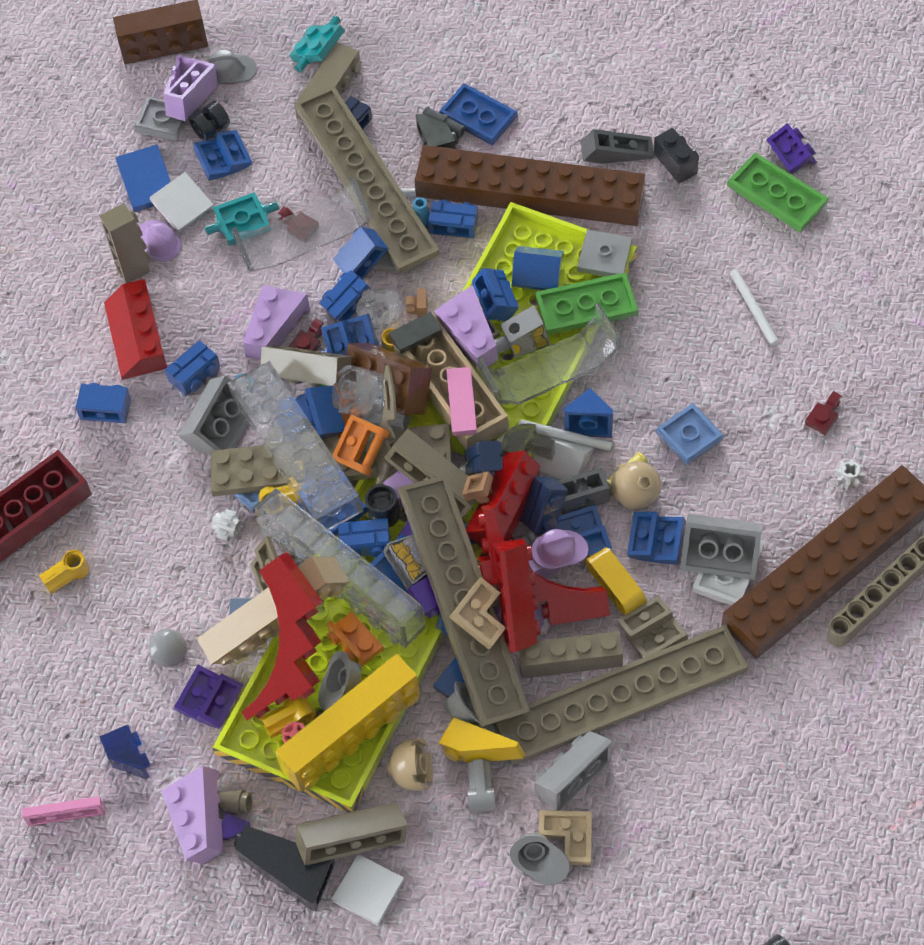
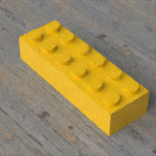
M395 654L275 751L281 771L300 792L305 788L313 787L321 775L326 771L331 772L334 770L342 758L355 753L363 741L372 739L379 732V728L385 723L393 722L401 710L406 706L411 707L417 702L420 696L417 674L398 654Z

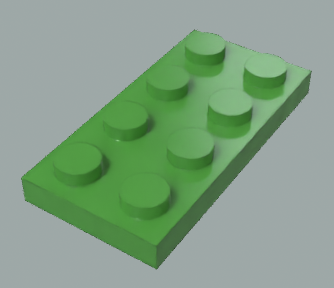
M754 153L727 183L729 188L800 233L828 203L826 196L757 153Z
M626 272L535 292V298L547 335L638 316V308Z

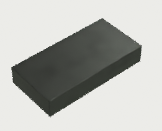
M429 312L390 331L389 337L400 354L443 334V331L433 314Z

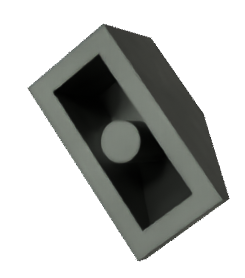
M416 114L417 130L424 145L455 149L458 139L454 131L451 132L447 123L422 114Z

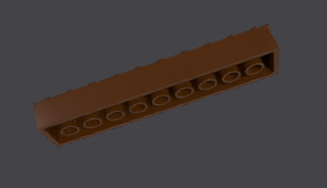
M423 145L414 180L416 197L448 200L458 203L468 202L473 205L507 209L510 202L543 214L637 227L645 191V174L429 145Z
M901 465L725 610L721 626L727 625L731 635L757 660L924 519V484Z

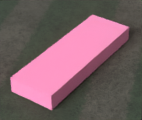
M471 367L446 369L452 435L477 434Z
M100 796L22 808V817L28 826L105 814V805Z

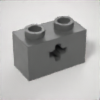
M602 468L558 480L559 484L568 489L564 505L561 508L562 514L609 502L610 487Z

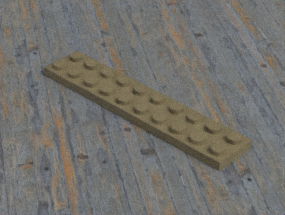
M333 85L295 102V109L369 227L378 233L389 248L386 254L398 273L440 255L439 248L335 86Z
M449 423L392 430L395 439L387 440L392 448L403 433L409 429L452 463ZM341 436L322 440L309 439L211 451V493L215 497L259 492L267 486L280 487L305 482V486L319 485L335 472L345 482L373 479L378 477V469L374 461L371 467L373 471L370 476H367L331 459ZM363 450L358 461L361 465L367 454L365 450ZM389 462V470L386 477H390L399 471Z
M447 475L400 486L398 492L480 727H486L528 714L530 710L503 633L494 645L488 649L449 618L476 581L482 577ZM491 605L486 612L498 621L493 605Z
M723 625L528 704L530 710L528 714L495 723L499 735L519 742L525 756L523 759L511 760L513 766L569 744L578 736H584L588 731L596 733L747 672L748 666L727 625Z

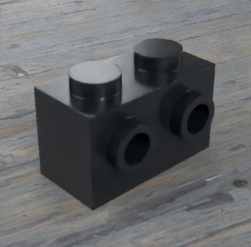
M671 128L654 137V155L679 184L698 173L699 155L695 149H691L682 134H678L674 128Z

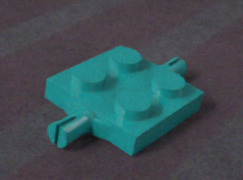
M333 16L326 25H313L309 27L304 37L295 44L294 50L289 56L293 62H298L294 67L298 73H302L304 68L312 62L323 61L345 32L341 24L338 25L341 22L338 16Z
M253 192L213 207L217 223L204 228L207 236L220 231L225 236L228 245L231 246L270 232L271 226L267 219V214L280 209L277 201L263 205L258 200L256 193Z

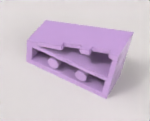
M177 54L176 65L172 68V76L169 78L164 91L166 116L184 121L189 118L218 87L215 64Z
M262 286L243 340L246 358L261 360L262 346H281L284 343L287 334L291 329H295L298 325V320L310 309L307 293Z
M473 285L435 310V316L479 373L499 360L496 343Z
M203 765L161 790L185 860L204 864L223 852L222 819H219L218 804L221 803L220 795L217 793L219 771Z

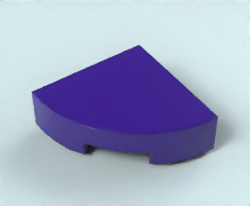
M226 813L222 821L223 841L235 838L239 832L242 833L245 825L251 826L250 822Z

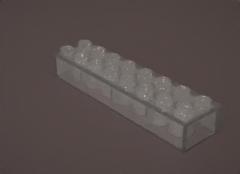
M270 361L228 382L233 400L320 535L338 526L339 523H343L363 512L359 495Z
M277 488L255 507L258 517L256 520L260 525L262 536L264 538L270 536L278 544L277 546L281 552H288L292 555L298 565L311 556H335L350 582L342 587L343 592L336 597L341 600L343 598L350 603V607L357 614H364L375 629L381 628L386 632V636L392 643L396 645L399 643L406 648L426 628L423 606Z

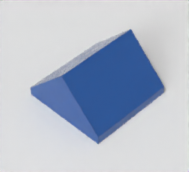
M518 246L514 252L511 286L535 290L559 287L564 251Z
M333 385L306 388L305 399L317 439L322 440L343 433L345 425Z
M589 388L564 408V430L589 437L612 438L613 409Z

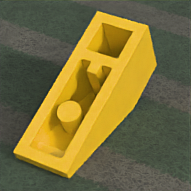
M457 718L452 719L439 741L445 757L454 762L460 760L469 763L476 759H483L489 762L523 759L525 756L519 742Z

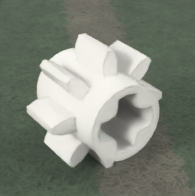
M853 459L845 463L840 461L839 469H835L834 477L838 478L836 485H841L846 491L854 487L859 489L860 481L865 479V473L861 472L863 465H858Z
M226 509L225 512L216 513L212 521V530H215V533H217V538L227 541L228 538L238 535L242 521L236 516L237 512Z

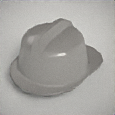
M222 49L216 51L208 58L209 63L216 65L217 83L246 82L256 74V63L246 55H235L232 51Z
M344 651L334 653L318 693V702L323 711H326L360 683L362 665L351 661Z
M456 681L454 684L455 691L443 702L445 710L451 719L457 718L473 725L478 724L479 721L466 685L461 681ZM495 724L484 727L490 731L496 730Z
M529 833L521 835L510 849V859L513 865L537 882L554 885L563 881L569 873L570 863L567 856L542 834Z

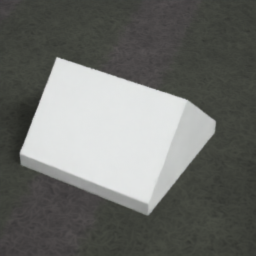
M542 435L534 460L541 465V474L561 480L582 474L595 448Z

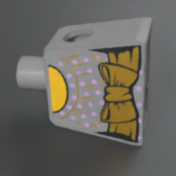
M535 306L502 323L501 328L504 336L494 340L498 354L511 349L515 358L550 346L544 324Z
M414 535L392 541L386 545L383 553L407 590L428 577Z

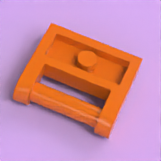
M351 414L331 459L370 476L373 471L371 467L384 439L388 438L390 432ZM371 432H374L376 435L361 465L358 463Z

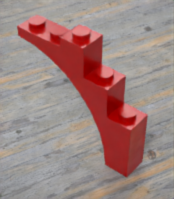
M491 505L481 506L482 513L478 514V523L480 529L484 528L485 538L481 539L483 553L488 555L478 557V566L483 579L490 585L497 584L493 543L505 540L498 528L494 508ZM534 572L535 585L531 586L532 595H536L538 603L545 602L541 604L543 619L547 618L550 625L610 616L608 595L603 586L582 588L562 585L547 580Z
M288 552L279 555L259 570L270 589L276 606L279 623V649L275 667L266 686L256 700L241 712L247 721L253 716H256L257 719L264 716L270 711L268 706L274 701L278 706L289 697L292 701L299 696L304 700L315 692L313 686L320 682L305 660L317 652L314 647L322 642L307 620L319 612L316 607L322 604L323 601Z

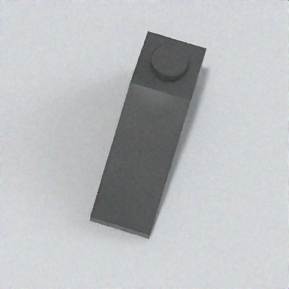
M592 129L580 141L584 162L605 164L652 159L654 157L652 137Z

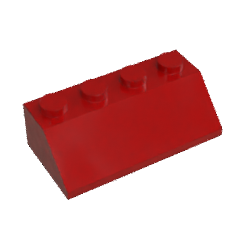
M145 279L122 284L104 302L121 378L124 380L164 370L167 368Z
M526 451L505 453L502 459L503 469L496 472L495 477H493L491 484L492 493H489L487 496L489 502L478 505L466 528L467 535L481 548V539L485 538L484 528L480 529L478 523V514L482 513L481 506L491 505L494 508L498 528L505 541H510L520 522L535 476H540L541 466Z
M524 539L493 543L498 591L500 592L502 625L506 627L503 631V636L511 653L536 644L537 635H541L539 620H535L534 611L538 610L537 597L532 595L531 586L535 585L534 571L529 569V561L533 560L531 545L527 546Z

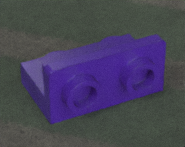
M787 123L766 140L789 172L793 174L809 161L813 165L816 164L817 161L813 157L816 152L809 143L804 145L801 141L805 137L797 127L792 129Z

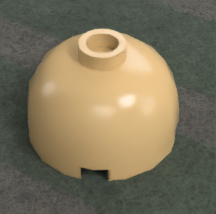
M633 461L623 464L611 480L613 497L624 508L629 510H640L649 507L657 500L661 492L659 473L646 462Z
M423 738L409 739L398 744L387 763L389 775L393 776L395 782L403 789L417 791L430 788L427 782H432L433 763L431 753H425L423 746L428 745Z

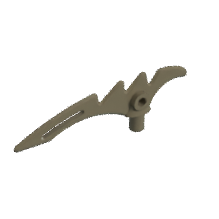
M389 365L385 367L382 382L384 408L379 427L389 431L390 434L388 438L384 439L374 460L378 469L376 485L384 482L389 470V464L384 459L391 449L387 440L395 439V435L389 425L390 421L396 420L395 389ZM387 382H388L389 393H390V410H389L388 390H387V384H386ZM374 433L373 436L370 437L369 441H367L364 448L366 453L368 452L376 433Z

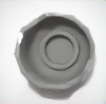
M164 629L151 637L148 650L150 657L156 664L170 667L177 665L184 659L187 645L179 632L172 629Z

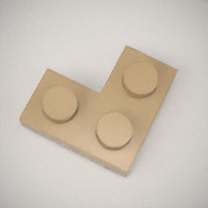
M480 577L449 618L486 648L490 649L506 627L486 612L500 592Z
M539 810V834L544 835L548 839H565V855L570 865L591 866L592 812Z

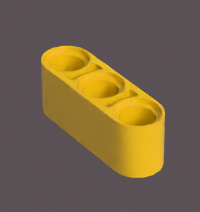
M605 547L585 560L589 572L598 584L607 591L608 597L623 615H627L647 602L641 588L609 548Z

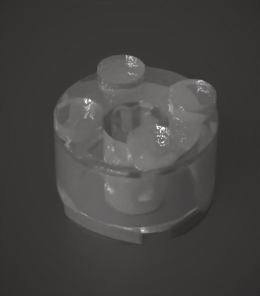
M369 289L362 293V297L356 306L357 317L370 314L377 341L382 343V334L385 330L390 328L397 329L405 325L402 301L397 292L387 289Z
M347 365L338 373L341 376L338 383L334 382L332 389V403L334 408L339 409L338 412L367 419L373 416L377 410L383 409L385 404L383 397V374L352 365Z

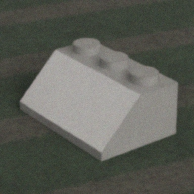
M227 376L210 379L178 436L195 450L211 455V451L235 448L256 411L259 402Z
M688 514L680 570L755 580L762 523Z
M588 731L584 736H578L572 742L570 750L566 753H560L554 759V765L549 770H543L536 776L534 780L535 793L553 810L560 811L611 762L612 741L609 738Z

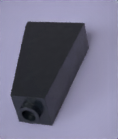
M245 825L242 833L239 832L234 841L238 858L307 908L316 912L335 866V860L332 859L305 866L295 842Z

